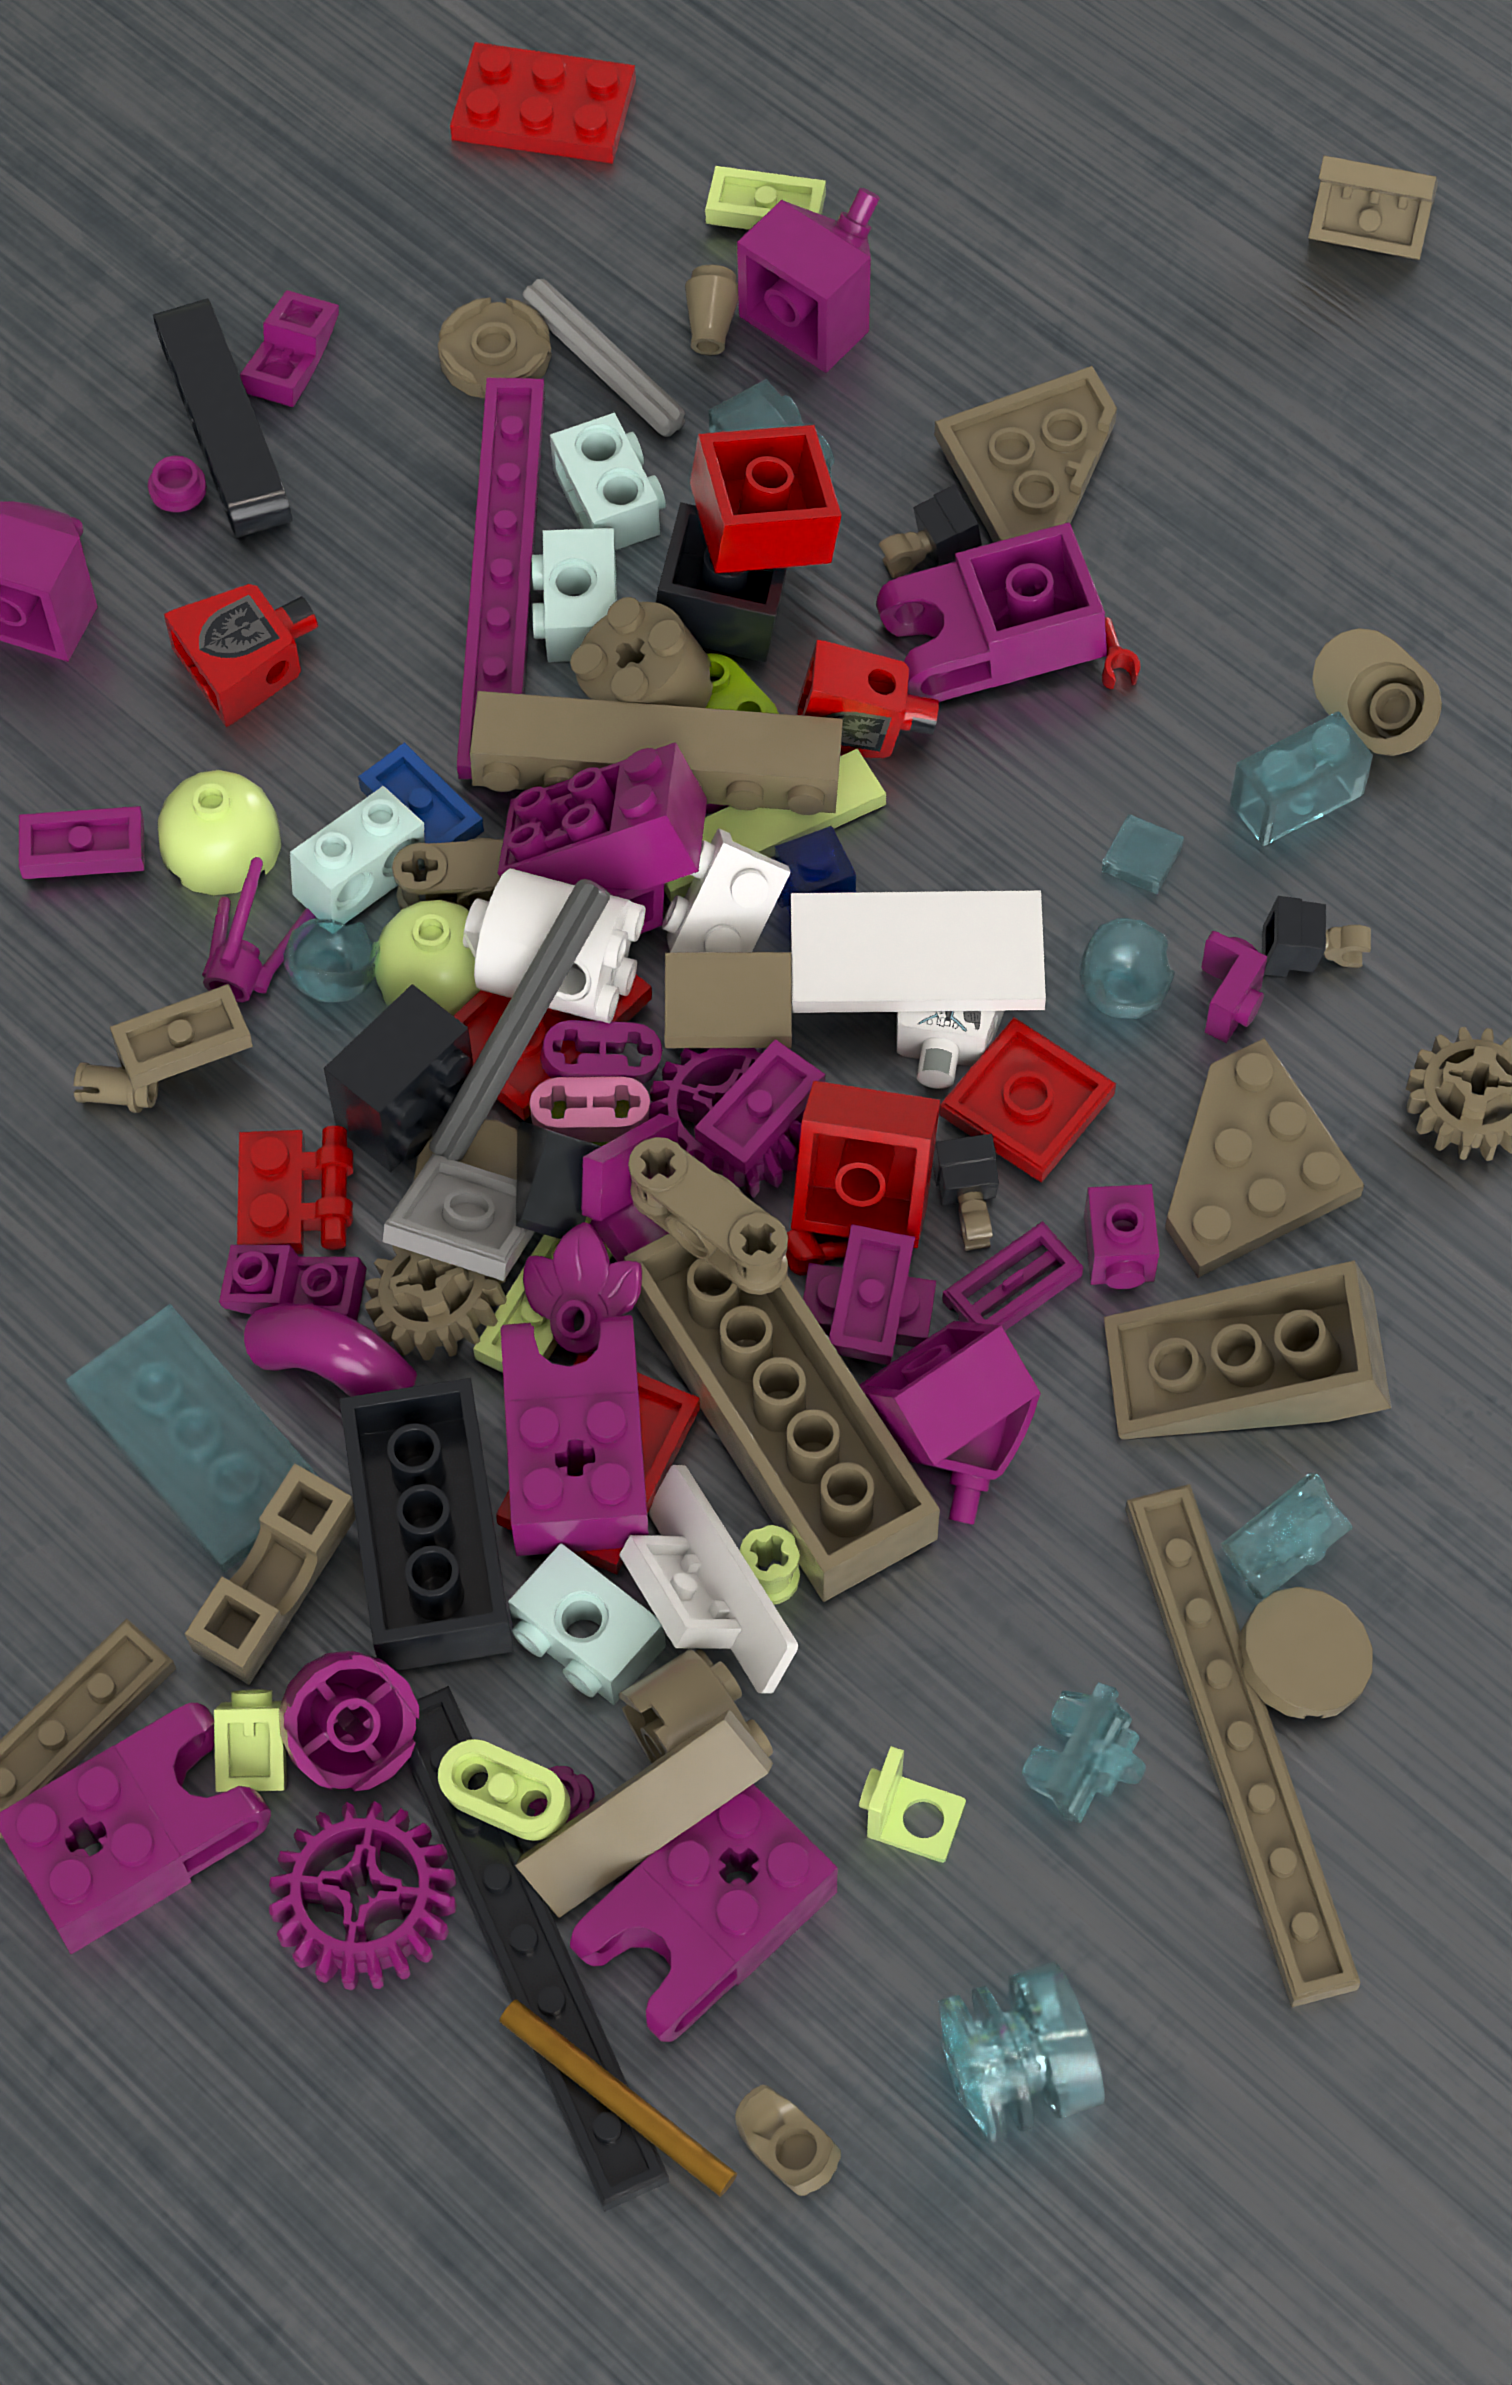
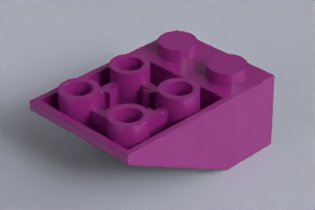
M676 742L657 749H641L633 753L626 760L600 769L595 767L584 769L571 779L545 788L533 787L518 795L517 798L510 800L497 873L501 878L502 874L511 868L571 885H576L581 879H588L603 888L643 891L699 872L707 797Z

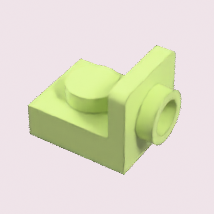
M272 1690L231 1692V1702H223L214 1709L216 1792H226L237 1786L250 1787L255 1791H284L286 1789V1747L280 1735L279 1707L282 1701H272Z

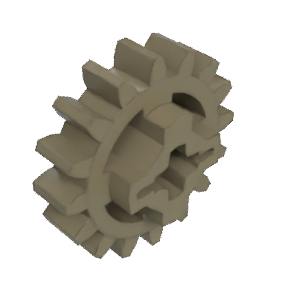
M1466 1027L1459 1028L1455 1043H1451L1442 1034L1436 1036L1432 1052L1424 1049L1419 1051L1414 1066L1415 1069L1410 1070L1406 1090L1411 1092L1406 1106L1407 1112L1421 1114L1416 1128L1417 1132L1425 1134L1434 1130L1438 1134L1435 1148L1439 1151L1446 1148L1450 1142L1459 1145L1458 1155L1459 1159L1462 1160L1467 1159L1471 1148H1480L1481 1154L1486 1161L1493 1160L1498 1144L1512 1154V1037L1505 1040L1502 1045L1493 1042V1030L1490 1028L1484 1030L1480 1040L1472 1039Z
M394 1245L392 1247L396 1256L391 1261L377 1258L374 1262L381 1278H373L365 1282V1288L372 1298L365 1303V1308L380 1337L387 1343L393 1341L399 1354L403 1356L410 1353L416 1346L423 1360H430L435 1352V1348L440 1346L444 1347L450 1357L457 1354V1341L463 1338L474 1345L479 1343L480 1339L476 1328L480 1324L495 1326L498 1320L491 1306L506 1304L507 1300L500 1286L507 1281L506 1278L502 1281Z

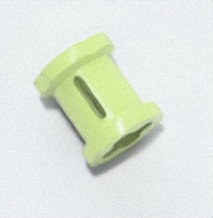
M767 1525L762 1529L750 1531L743 1539L739 1551L773 1605L780 1604L791 1598L796 1592L800 1581L798 1565L800 1553L795 1544V1538L786 1529L774 1525ZM773 1559L781 1562V1565L772 1564L767 1571L759 1569V1565L767 1567Z

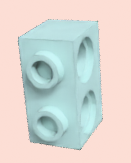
M615 413L550 434L553 471L581 529L614 528L615 550L660 535L659 510L666 508L662 487L655 475L646 476L642 468L644 457L639 441L634 432L625 434Z
M382 786L290 851L292 895L309 909L329 930L334 932L398 886L392 872L393 859L399 850L407 845L419 842L425 843L424 822L387 788ZM421 858L418 859L419 870L425 866L424 860Z

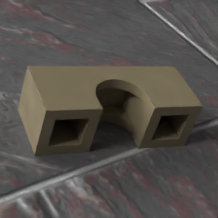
M294 1463L258 1519L260 1531L246 1560L230 1580L221 1576L186 1630L185 1635L192 1651L250 1685L355 1521L352 1496Z

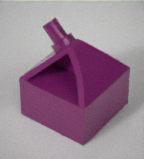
M860 187L848 212H841L837 220L783 200L779 201L737 242L739 317L827 373L869 332L871 255L867 236L872 227L868 222L880 197Z
M0 501V641L69 662L98 607L80 537L83 534V525L79 519L30 503Z
M952 1321L859 1384L909 1462L952 1471L949 1484L956 1486L948 1519L972 1525L975 1523L981 1491L988 1492L990 1481L1001 1476L1015 1456L1027 1433L1041 1394L1001 1325Z

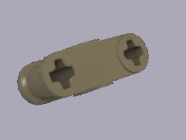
M476 838L462 842H419L407 845L399 850L393 859L392 872L394 880L398 884L396 896L400 910L420 902L419 894H425L426 901L443 900L461 905L469 911L477 898L490 902L493 891L500 880L497 872L503 839ZM421 858L424 860L425 870L419 871L418 859Z
M650 1138L634 1148L630 1154L628 1165L632 1179L630 1192L633 1204L640 1213L646 1215L671 1234L689 1253L705 1260L726 1276L739 1289L749 1294L762 1295L773 1292L782 1285L788 1271V1260L786 1257L788 1235L785 1227L777 1218L771 1216L747 1198L730 1180L710 1170L682 1149L678 1143L668 1138Z

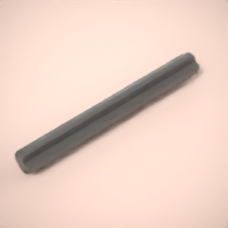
M581 879L576 883L429 1145L433 1153L446 1157L447 1160L459 1162L463 1159L610 900L609 892L602 886L588 879Z

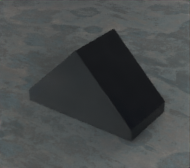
M522 1121L517 1129L516 1226L562 1239L569 1230L585 1222L587 1216L582 1215L581 1210L583 1157L601 1146Z

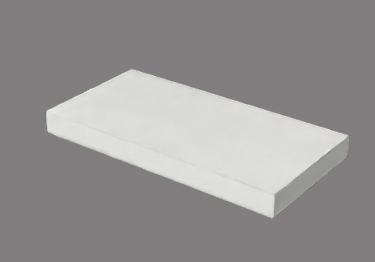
M1041 890L791 893L792 1013L1045 1010L1046 992Z

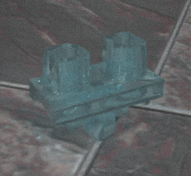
M1308 1473L1222 1542L1221 1546L1255 1598L1265 1599L1308 1564L1314 1565L1325 1557L1326 1549L1353 1527L1332 1502L1326 1491L1325 1483L1319 1474Z
M1099 1682L1092 1695L1066 1690L1061 1692L1052 1710L1051 1724L1056 1733L1070 1738L1062 1753L1040 1745L1033 1748L1022 1772L1030 1788L1052 1799L1063 1818L1081 1824L1096 1792L1110 1797L1118 1781L1138 1784L1146 1771V1765L1133 1753L1140 1736L1133 1730L1128 1729L1132 1718L1116 1702L1119 1695L1117 1689Z

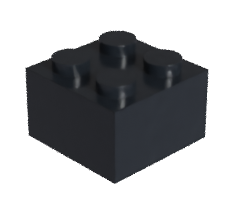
M680 502L657 591L656 603L672 609L702 648L766 662L788 567L715 573L696 505Z
M410 985L323 1068L335 1125L346 1128L347 1138L390 1172L405 1158L410 1160L418 1156L431 1138L432 1132L441 1124L473 1067L468 1027L416 986Z

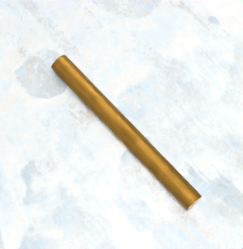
M515 1999L504 2010L499 2022L719 2197L729 2189L737 2177V2173L520 2001Z

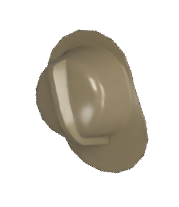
M1362 628L1342 632L1326 643L1316 658L1312 677L1316 698L1333 719L1362 746L1374 753L1396 756L1413 751L1430 737L1437 726L1442 708L1439 686L1427 670L1394 640L1381 632Z

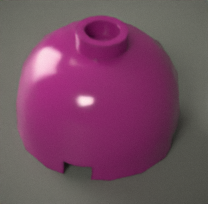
M343 1651L327 1653L304 1665L288 1683L279 1707L280 1735L292 1762L317 1785L332 1789L331 1787L337 1789L351 1788L353 1791L369 1790L392 1778L411 1757L416 1743L412 1738L416 1730V1718L419 1720V1705L409 1683L382 1659L360 1652Z

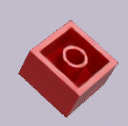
M815 425L698 434L690 485L715 573L830 564L832 562L842 515Z
M813 1080L802 1118L791 1229L849 1238L851 1225L853 1224L915 1237L913 1248H918L928 1205L940 1100Z

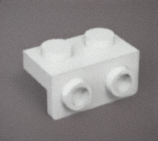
M718 828L711 843L705 840L702 841L699 872L690 874L694 876V879L685 898L676 895L666 912L662 929L668 931L667 942L670 953L752 952L791 873L789 866L733 842L730 833Z

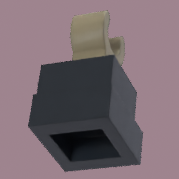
M955 485L934 494L933 498L913 507L918 529L917 533L910 531L905 534H894L879 543L881 550L886 556L882 561L893 579L909 573L930 552L938 565L941 566L956 560L955 553L982 546L978 522Z
M1277 896L1263 925L1262 954L1268 956L1264 975L1286 977L1290 969L1314 973L1323 955L1326 959L1335 961V963L1341 966L1359 968L1362 967V952L1371 951V928L1367 926L1347 925L1331 927L1326 930V904L1306 902L1300 898Z
M992 1134L935 1142L932 1165L935 1184L940 1188L942 1205L959 1203V1216L965 1251L991 1247L989 1238L993 1237L992 1227L984 1199L996 1198L999 1185L996 1152Z

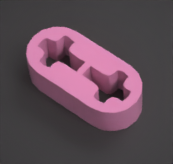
M622 1076L557 1077L547 1079L534 1089L529 1102L533 1125L587 1142H610L649 1120L650 1098L648 1091L637 1080ZM555 1101H566L567 1109L565 1110L564 1118H552L551 1111ZM617 1101H629L630 1109L627 1118L615 1117L614 1110L617 1106Z

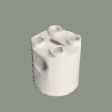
M509 868L498 881L490 902L478 898L473 902L465 923L463 945L466 948H470L475 957L474 978L478 989L512 998L575 885ZM610 895V900L549 1005V1009L605 1023L612 1021L617 1008L619 994L628 996L635 979L637 960L628 958L631 941L636 942L644 924L646 913L644 905Z

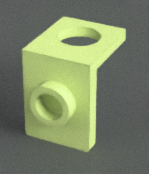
M890 1746L882 1771L871 1768L861 1795L859 1807L868 1810L867 1837L944 1863L960 1822L966 1799L902 1777L904 1750ZM915 1803H931L941 1811L944 1823L936 1835L929 1838H919L909 1833L905 1828L903 1816L906 1810Z

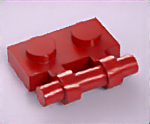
M333 1125L322 1129V1147L315 1152H305L303 1130L239 1132L237 1245H291L297 1254H304V1231H321V1246L323 1248L339 1250L346 1246L347 1227L353 1223V1203L347 1199V1177L353 1173V1152L347 1148L346 1128ZM305 1180H321V1198L316 1202L304 1203Z

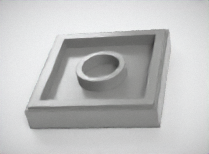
M432 1154L386 1221L383 1242L504 1281L533 1236L534 1231L516 1226L517 1180Z

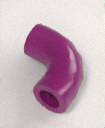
M289 1303L265 1307L256 1310L249 1317L244 1329V1344L247 1354L254 1364L263 1370L278 1371L302 1368L333 1382L350 1397L413 1387L416 1382L417 1372L379 1335L345 1314L312 1304Z

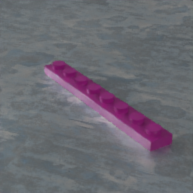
M486 378L457 754L458 779H472L470 749L477 692L525 693L532 592V555H534L545 404L544 379Z

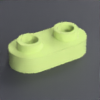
M474 1739L456 1744L444 1755L439 1765V1786L454 1807L520 1838L530 1841L547 1839L564 1826L569 1817L571 1809L570 1796L566 1787L554 1772L486 1741ZM479 1772L488 1773L487 1782L482 1788L477 1790L468 1789V1782L473 1775ZM539 1798L547 1799V1807L542 1814L533 1817L527 1815V1808L532 1801Z

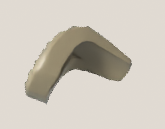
M763 2084L745 2095L736 2110L735 2119L741 2139L755 2157L799 2196H805L810 2192L817 2191L820 2187L827 2184L836 2171L841 2158V2150L834 2141L799 2108L771 2087Z

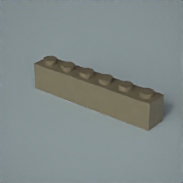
M478 691L470 749L472 786H484L499 792H508L514 789L527 790L533 787L545 788L571 779L584 769L592 767L600 769L626 760L633 753L641 749H657L676 742L705 793L707 804L730 805L739 810H754L757 808L784 809L801 815H813L819 812L836 813L843 719Z

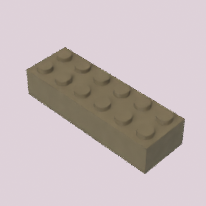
M667 1234L624 1257V1261H636L642 1265L641 1293L635 1304L691 1394L700 1398V1408L773 1524L786 1529L794 1536L795 1544L800 1553L799 1565L823 1602L938 1539L940 1508L788 1276L782 1285L773 1292L762 1295L749 1294L739 1289L735 1283L705 1260L697 1258L685 1250L671 1234Z

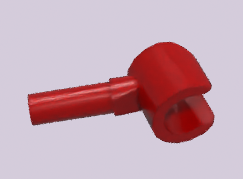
M1105 617L1107 658L1103 668L1102 683L1106 688L1114 689L1115 674L1113 669L1122 668L1129 672L1131 683L1135 685L1140 672V660L1133 651L1122 649L1112 619Z
M796 1229L787 1232L788 1246L786 1257L788 1266L797 1275H807L809 1263L823 1265L825 1261L845 1257L848 1241L834 1243L830 1241L819 1244L813 1232Z

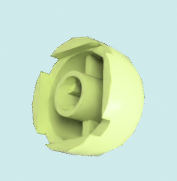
M222 770L200 772L183 780L165 799L158 817L159 848L162 860L168 870L170 868L172 873L180 877L181 884L191 891L213 896L239 893L242 891L251 860L254 857L261 858L263 861L261 872L265 870L266 875L275 866L281 849L277 813L261 787L236 773Z
M443 900L420 901L402 909L383 928L375 947L374 957L376 981L387 1006L392 1004L413 984L451 1015H455L480 991L476 987L474 978L475 957L470 948H466L463 945L464 928L469 913L468 909Z

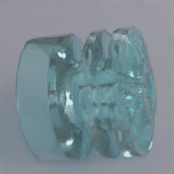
M1050 1961L1008 1976V1996L1011 2009L1002 2012L998 2002L987 1986L980 1985L972 1988L975 2022L960 1995L954 1994L939 2000V2015L943 2033L942 2049L953 2086L962 2106L969 2111L980 2134L987 2143L1007 2138V2126L1002 2104L1006 2105L1018 2130L1024 2132L1034 2128V2108L1031 2097L1033 2093L1040 2092L1051 2112L1059 2119L1104 2104L1105 2092L1102 2074L1086 2021L1070 1983L1056 1961Z

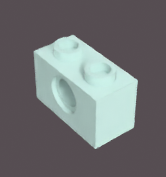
M614 528L543 530V554L532 555L533 590H544V603H533L534 639H545L547 662H570L572 654L580 647L587 633L600 619L607 615L610 606L617 601Z
M562 1543L559 1544L508 1601L512 1626H514L512 1634L523 1647L538 1657H542L547 1652L565 1667L563 1674L576 1689L591 1698L596 1693H599L613 1705L620 1699L619 1693L631 1686L666 1647L665 1630L657 1617ZM579 1620H591L600 1626L594 1635L587 1638H576L566 1632L571 1624Z

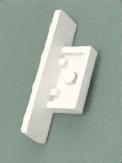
M672 1465L660 1485L648 1512L661 1536L630 1535L619 1555L675 1648L731 1649L758 1693H773L796 1654L798 1643L685 1465Z

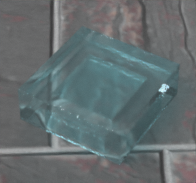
M1128 814L1103 859L1102 872L1158 894L1182 850L1184 836Z

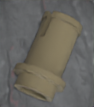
M81 1062L75 1072L74 1086H84L83 1090L76 1089L74 1091V1097L78 1103L94 1102L128 1106L129 1111L132 1113H139L143 1107L152 1108L155 1105L158 1094V1081L133 1090L126 1070L123 1067L92 1065L87 1062Z

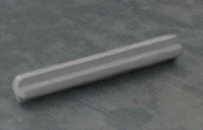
M537 279L532 285L524 289L523 303L535 309L547 324L548 329L660 435L670 437L676 430H680L684 426V409L548 281Z

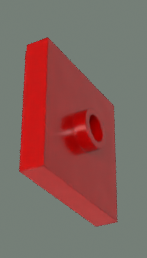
M1013 1017L940 1104L939 1115L971 1137L992 1134L995 1152L1042 1183L1114 1096L1116 1083Z

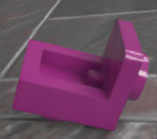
M1212 931L1206 940L1201 968L1206 973L1223 982L1210 1001L1205 1033L1227 1044L1238 1024L1248 1027L1262 1004L1264 993L1260 992L1268 956L1259 953L1252 944L1244 939L1227 937L1217 931Z

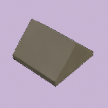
M791 952L665 953V1048H767L775 1039L787 1048H792Z

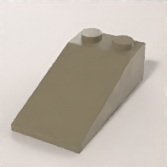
M1355 1260L1104 1317L1118 1436L1122 1440L1322 1423L1391 1409L1374 1293Z

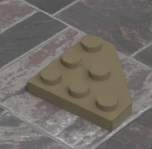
M1093 366L937 420L935 421L934 436L995 543L1064 523H1071L1115 425L1117 407Z
M1265 1038L1210 1065L1168 1211L1165 1228L1197 1278L1362 1196L1364 1183Z

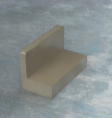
M229 984L110 1026L120 1065L125 1068L133 1090L253 1047L249 1030Z

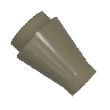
M720 265L699 266L692 271L691 278L685 283L692 335L691 348L702 355H718L725 350L726 336L738 303L737 276L727 267Z

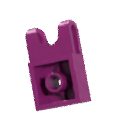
M1070 522L955 553L956 562L901 576L887 582L880 589L876 599L879 616L883 625L890 633L898 637L927 634L935 638L910 650L904 659V662L909 667L908 695L938 699L940 702L1107 656L1105 611Z
M631 1315L604 1317L600 1321L601 1332L597 1350L587 1361L570 1367L552 1364L539 1353L534 1337V1326L530 1323L501 1326L511 1527L516 1556L551 1554L560 1543L572 1552L617 1549L624 1547L630 1535L649 1536L633 1317ZM573 1472H583V1475L568 1476V1474Z
M191 1702L171 1711L0 1812V1833L71 1955L190 1884V1877L249 1843L266 1830L271 1818V1810L264 1798L254 1789L237 1786L229 1791L205 1798L191 1795L182 1788L187 1771L201 1758L210 1753L215 1746L214 1717L205 1705ZM100 1843L102 1849L94 1855L89 1856L84 1850L92 1844Z
M752 1784L649 1855L577 1923L571 1936L570 1948L586 1964L593 1967L604 1966L611 1959L630 1948H650L664 1956L671 1970L660 1987L648 1999L646 2021L647 2028L661 2042H672L691 2027L735 1984L739 1986L837 1893L838 1867ZM743 1871L751 1874L752 1881L747 1884L744 1880L737 1878L729 1884L727 1883V1875Z

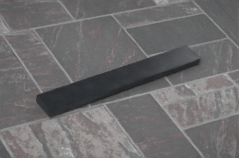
M447 1686L417 1699L419 1720L416 1718V1730L412 1738L416 1743L411 1757L406 1762L442 1844L447 1850L449 1860L511 2001L515 1999L520 2001L628 2087L546 1902L515 1866L520 1856L524 1854L516 1835L458 1810L451 1804L439 1786L438 1769L444 1755L456 1744L466 1740H473L450 1687ZM479 1772L473 1775L468 1782V1789L477 1790L482 1788L487 1782L488 1773ZM533 2049L604 2212L669 2183V2176L653 2143Z

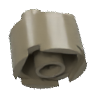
M625 597L615 601L610 606L607 615L591 628L580 647L571 656L570 665L576 674L578 684L591 700L706 708L712 695L713 683L709 679L710 667L712 665L709 657L679 616L669 607L656 602H638L632 597Z
M701 1648L696 1651L688 1649L619 1693V1698L627 1703L626 1706L622 1707L625 1718L651 1764L728 1710L734 1714L768 1757L773 1754L772 1746L760 1726L753 1719L746 1722L734 1701L742 1697L741 1689L734 1676L723 1662L719 1661L713 1665Z

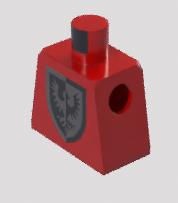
M252 584L211 596L164 614L173 651L225 727L234 724L298 677L301 667L295 639L318 628L314 612L304 597L301 596L274 610L258 586Z
M817 640L797 702L796 715L843 719L840 756L858 749L864 758L884 759L891 756L900 730L933 735L938 717L939 700L907 694L909 667L903 661L828 641Z

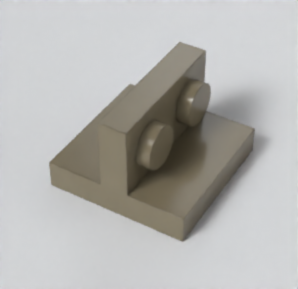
M1323 155L1319 174L1320 186L1308 238L1325 243L1420 260L1431 208L1434 205L1438 187L1437 177Z

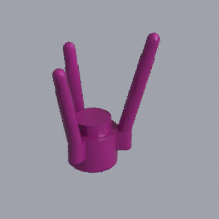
M254 857L251 860L228 939H226L231 900L226 896L219 899L209 958L202 973L204 977L203 984L206 989L210 991L229 984L236 1002L249 1001L253 990L263 994L267 992L273 974L316 919V916L306 908L262 966L261 961L258 959L260 950L252 943L242 940L263 866V861L259 857Z

